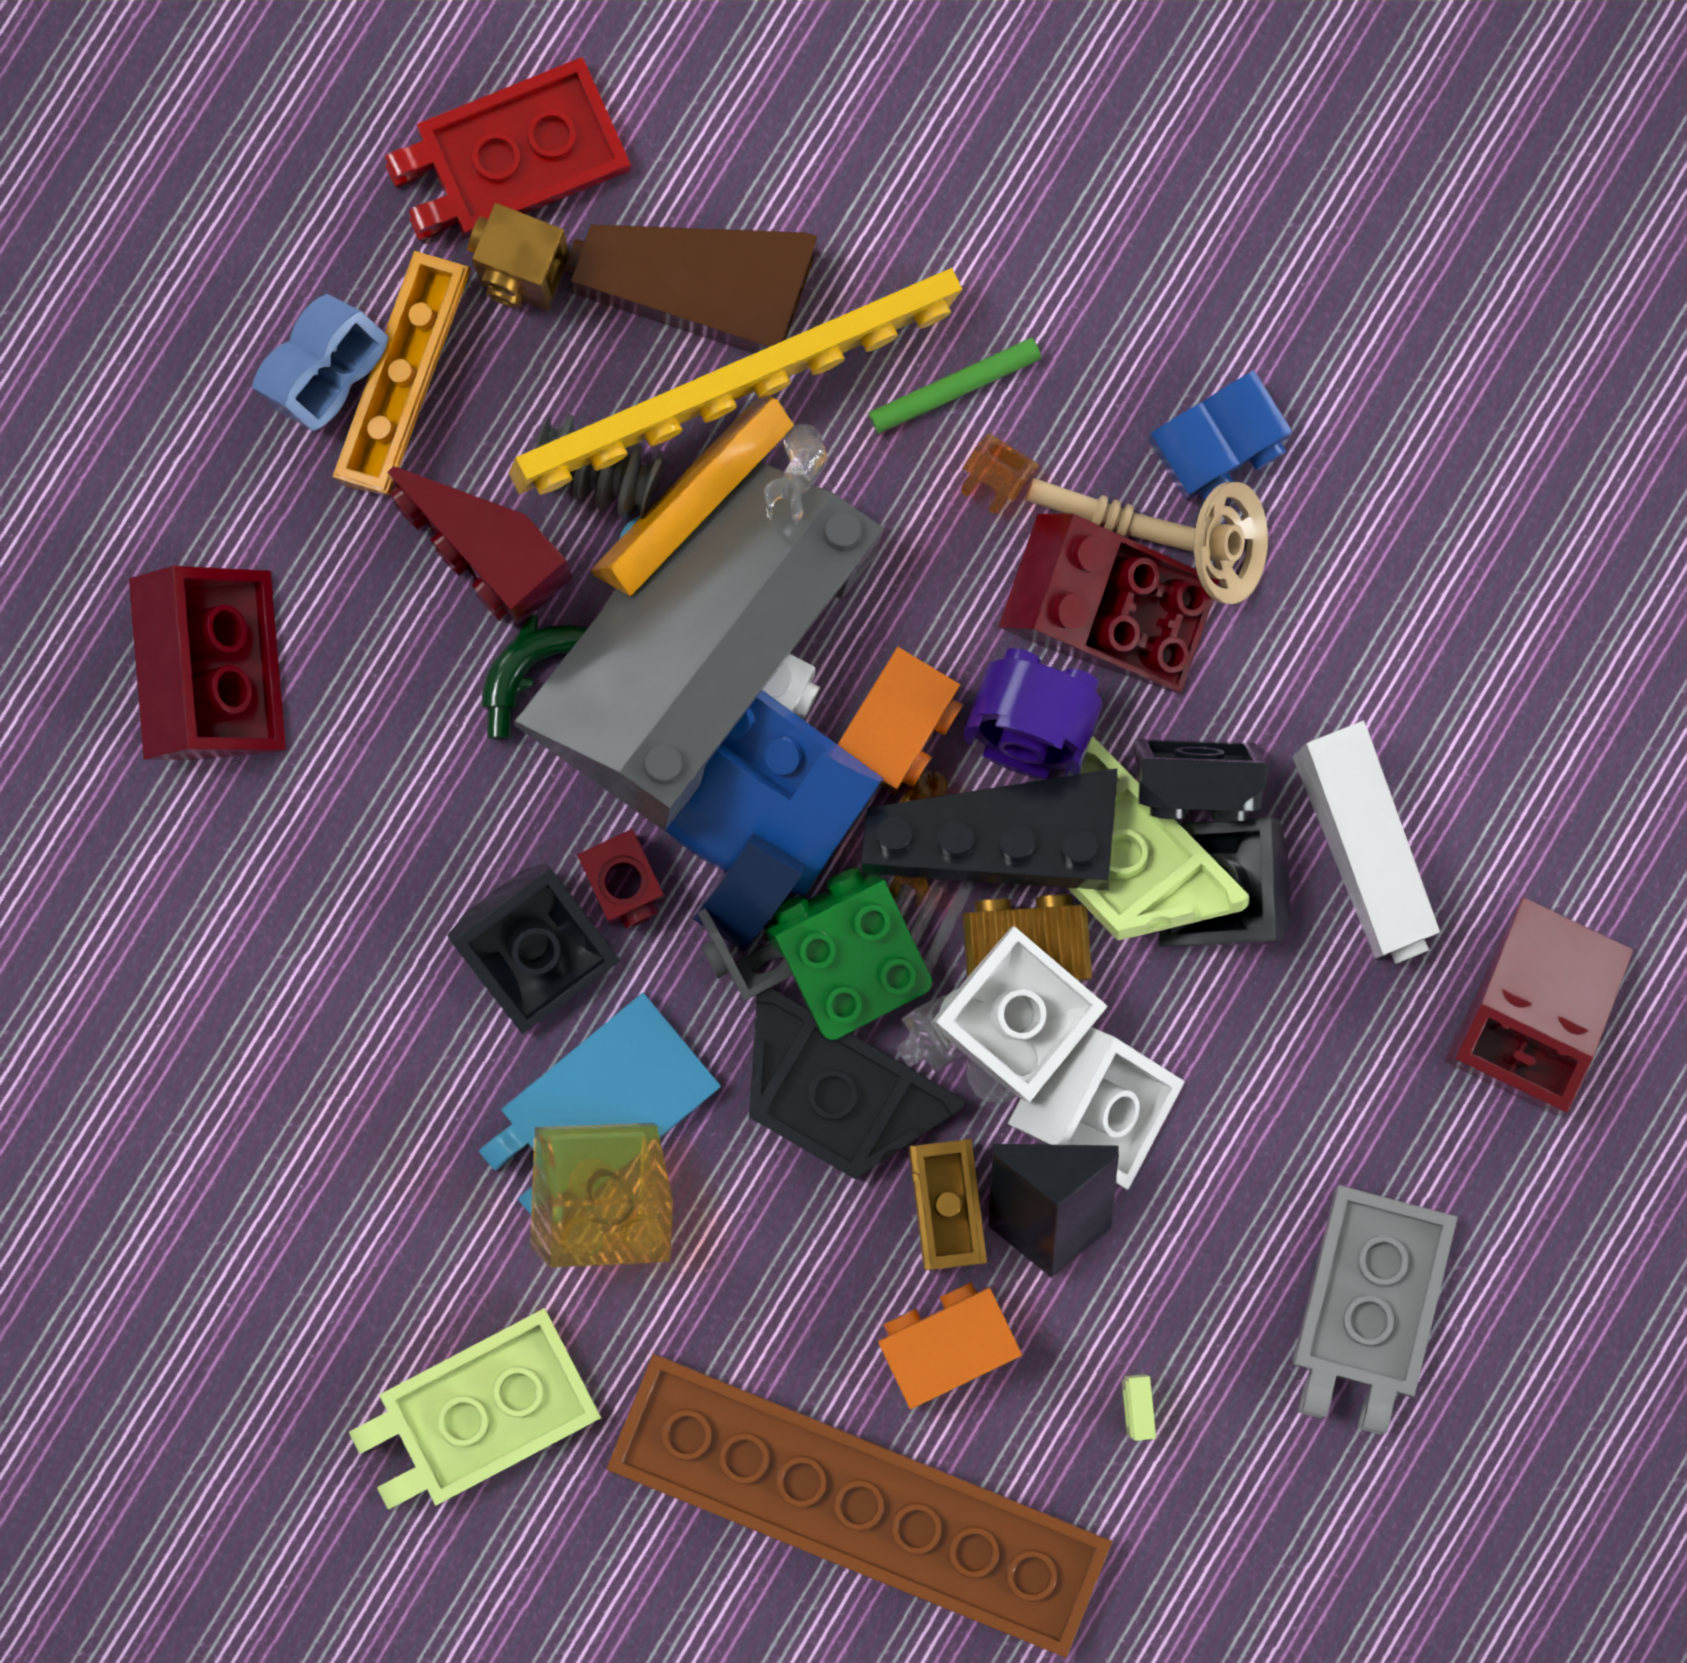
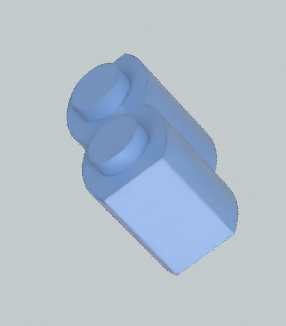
M325 294L314 300L299 316L293 327L290 341L278 346L265 358L254 377L252 388L278 412L311 431H315L326 425L339 412L348 396L351 384L363 378L375 367L385 351L389 336L362 311L329 294Z

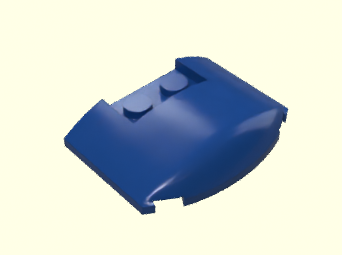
M762 690L705 764L701 785L665 831L687 850L721 871H724V869L728 870L752 833L805 865L802 876L791 892L793 894L805 895L884 778Z

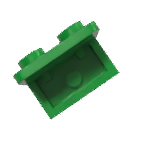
M852 868L837 874L826 883L828 890L809 900L805 896H797L783 902L774 913V918L770 919L763 927L771 946L783 955L819 1031L830 1040H836L925 994L932 986V978L885 880L878 875L862 874L860 868Z

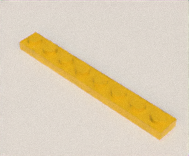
M947 269L517 456L509 470V475L519 495L533 488H536L540 495L554 491L573 479L570 472L590 463L594 470L609 467L628 455L625 448L645 439L649 446L666 442L683 431L680 424L700 415L705 423L716 420L737 407L735 400L753 392L756 393L758 399L771 396L791 384L789 376L809 368L812 375L826 372L845 360L842 353L860 345H863L866 352L876 350L898 337L897 329L915 321L919 329L931 326L951 314L949 307L962 291V287L953 269Z

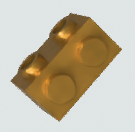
M495 203L489 219L482 216L478 218L467 247L468 251L474 253L472 264L475 266L480 284L488 288L486 292L487 297L502 305L519 309L521 303L524 302L548 312L565 272L569 256L564 229Z

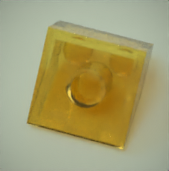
M654 1123L535 1127L530 1248L550 1268L670 1262L673 1199L657 1125Z

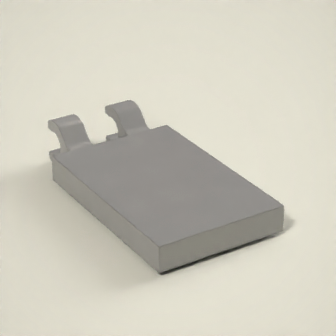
M1341 1185L1335 1187L1292 1361V1366L1309 1370L1297 1413L1320 1419L1322 1417L1326 1418L1337 1377L1369 1386L1360 1411L1357 1429L1382 1435V1433L1387 1434L1396 1394L1408 1397L1415 1396L1456 1227L1457 1216Z

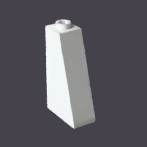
M1364 720L1306 743L1292 757L1375 959L1391 953L1396 964L1429 951L1425 939L1440 933Z

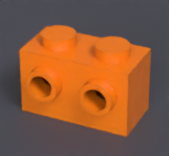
M897 646L837 745L884 778L880 786L896 795L903 782L914 788L932 756L923 752L934 731L945 736L964 706L955 700L961 684Z
M969 1282L940 1296L939 1299L944 1308L922 1319L917 1308L883 1324L888 1335L878 1339L877 1342L910 1410L1023 1356L990 1287L977 1292L973 1282Z

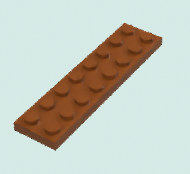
M655 1353L651 1357L606 1468L610 1472L1065 1658L1069 1654L1113 1542L1101 1535Z

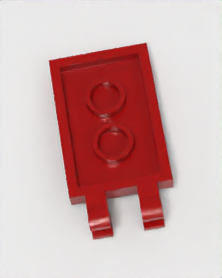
M583 57L420 122L416 126L421 142L385 155L387 162L385 167L395 188L411 183L429 170L434 169L445 193L443 197L420 204L409 210L411 216L409 221L419 242L442 233L458 223L466 239L471 236L475 223L480 216L489 219L495 203L527 214L627 173L631 168V163Z

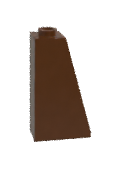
M590 224L585 241L577 238L574 240L567 259L565 273L573 275L571 283L575 295L754 354L788 338L817 252V236L806 232Z

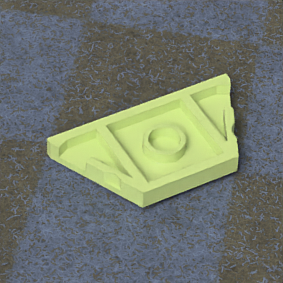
M1092 736L1080 774L1118 768L1109 890L1068 888L1070 892L1118 941L1244 910L1249 905V895L1175 819L1150 816V807L1138 803L1139 783Z

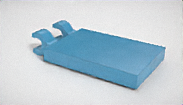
M641 993L504 1106L501 1111L512 1125L494 1137L478 1152L492 1169L497 1171L528 1144L533 1148L551 1172L523 1193L518 1200L529 1214L536 1218L567 1191L579 1205L582 1204L717 1092L721 1086L648 997Z

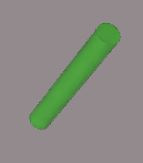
M1032 337L868 412L870 421L877 434L887 431L1041 360L1042 357L1038 346Z

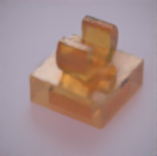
M988 433L974 448L963 466V469L969 472L970 475L964 481L961 492L968 497L977 487L978 483L988 484L995 491V499L990 504L988 511L995 514L1003 508L1009 499L1014 501L1030 482L1039 464L991 433Z

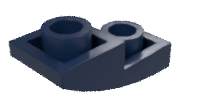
M752 833L728 870L724 869L693 914L692 919L704 926L697 912L706 908L721 937L744 951L796 885L803 874L805 865Z

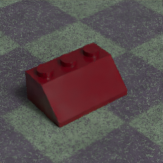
M169 566L129 578L143 759L200 760L285 751L286 743L271 571Z

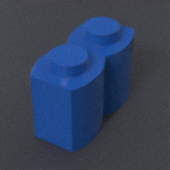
M1253 370L1150 433L1148 441L1184 499L1188 500L1199 494L1205 502L1208 495L1218 485L1225 482H1234L1230 474L1250 462L1255 471L1286 453L1287 451L1282 442L1289 438L1292 430Z

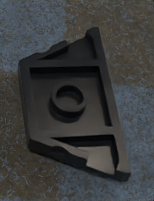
M770 987L757 994L749 1118L854 1179L858 1178L963 1108L966 1100L854 1035L848 1033L836 1040L827 1039L819 1031L809 1009Z

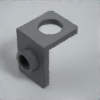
M706 908L697 912L712 940L701 946L718 979L730 974L744 1001L793 976L785 959L772 971L762 974L756 973L757 969L768 960L783 957L771 944L734 962Z

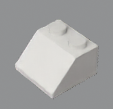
M1091 1027L1030 1102L1020 1098L1007 1124L1041 1144L1119 1146L1116 1184L1129 1189L1185 1081L1117 1038Z

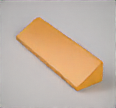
M414 251L385 330V334L389 336L385 351L378 363L370 371L332 476L344 486L388 496L391 493L394 484L387 472L393 466L400 468L471 272L469 266Z
M773 397L753 401L649 508L643 517L590 570L592 574L628 596L633 595L792 429L794 424L780 402Z

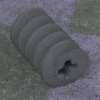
M568 414L556 428L551 426L552 416L550 415L540 432L534 449L573 433L574 416ZM638 442L630 447L625 458L609 467L594 470L590 463L570 472L573 478L572 496L575 500L582 501L595 489V506L598 509L605 510L617 497L618 515L620 518H629L638 507H641V519L657 487L664 465L665 452L658 450L648 463H644L641 461L642 443ZM565 484L564 486H562V487H560V488H558V489H556V490H554V491H555V492H560V491H562L567 484Z

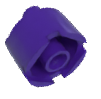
M1018 648L1007 649L1003 659L990 662L986 667L963 733L964 740L971 747L974 738L978 739L986 745L983 757L1001 767L1020 774L1048 779L1051 769H1066L1064 777L1080 774L1103 706L1100 696L1096 693L1099 681L1090 673L1079 669L1070 668L1065 669L1063 672L1040 664V658L1029 651Z

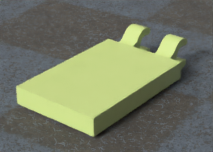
M543 1308L383 1392L379 1396L387 1412L349 1431V1434L359 1454L397 1434L400 1435L415 1467L377 1487L389 1510L426 1489L436 1506L601 1419V1416L546 1309Z

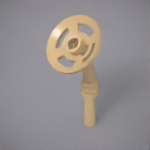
M1032 478L1025 497V500L1063 514H1075L1110 531H1115V533L1124 537L1128 535L1193 552L1197 573L1203 588L1212 599L1219 603L1236 604L1242 602L1254 591L1262 576L1268 549L1267 521L1258 496L1244 483L1225 482L1214 488L1203 503L1196 528L1134 512V506L1131 504H1126L1124 508H1121V501L1116 499L1109 504L1108 497L1105 495L1095 499L1036 478ZM1227 497L1238 505L1243 517L1240 518L1233 508L1224 506ZM1221 517H1224L1228 524H1220ZM1245 539H1247L1244 562L1237 575L1232 567L1241 557ZM1210 560L1215 561L1216 568L1212 565ZM1210 577L1219 579L1222 588L1215 585Z

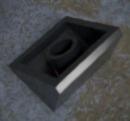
M993 1144L988 1215L989 1227L1052 1278L1111 1229L1119 1146Z

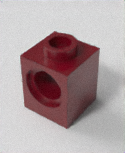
M633 828L577 854L610 925L622 920L625 929H629L659 914L655 904L666 899ZM627 866L634 868L640 873L642 879L639 891L628 899H618L612 896L607 889L609 875L619 867Z

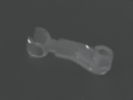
M802 423L793 426L784 436L783 447L790 460V464L783 473L782 478L771 481L764 489L766 512L771 521L773 517V504L780 498L791 500L793 524H797L801 520L803 515L801 494L809 491L828 462V456L819 431L810 424Z

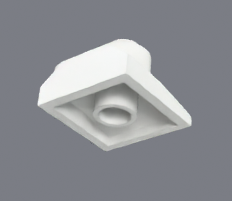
M1012 926L964 983L944 999L939 1013L931 1022L952 1044L992 1078L1022 1100L1030 1102L1108 1006L1021 931Z

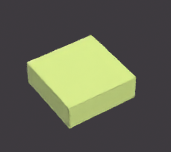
M1146 1374L1124 1376V1379L1121 1381L1127 1436L1134 1441L1156 1439L1150 1376Z

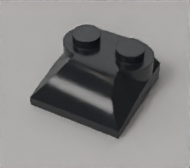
M1135 739L1134 754L1139 775L1138 803L1150 807V816L1164 819H1181L1187 817V809L1212 810L1211 817L1213 819L1245 821L1249 818V811L1262 808V791L1266 788L1267 762L1256 743Z
M1269 817L1245 821L1180 823L1187 833L1249 895V905L1240 912L1159 931V947L1284 942L1290 920L1288 847L1279 819Z
M547 862L525 869L509 879L465 912L447 935L451 943L521 1034L532 1028L620 962V959Z

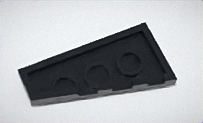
M1118 768L868 807L861 860L862 874L1109 890Z

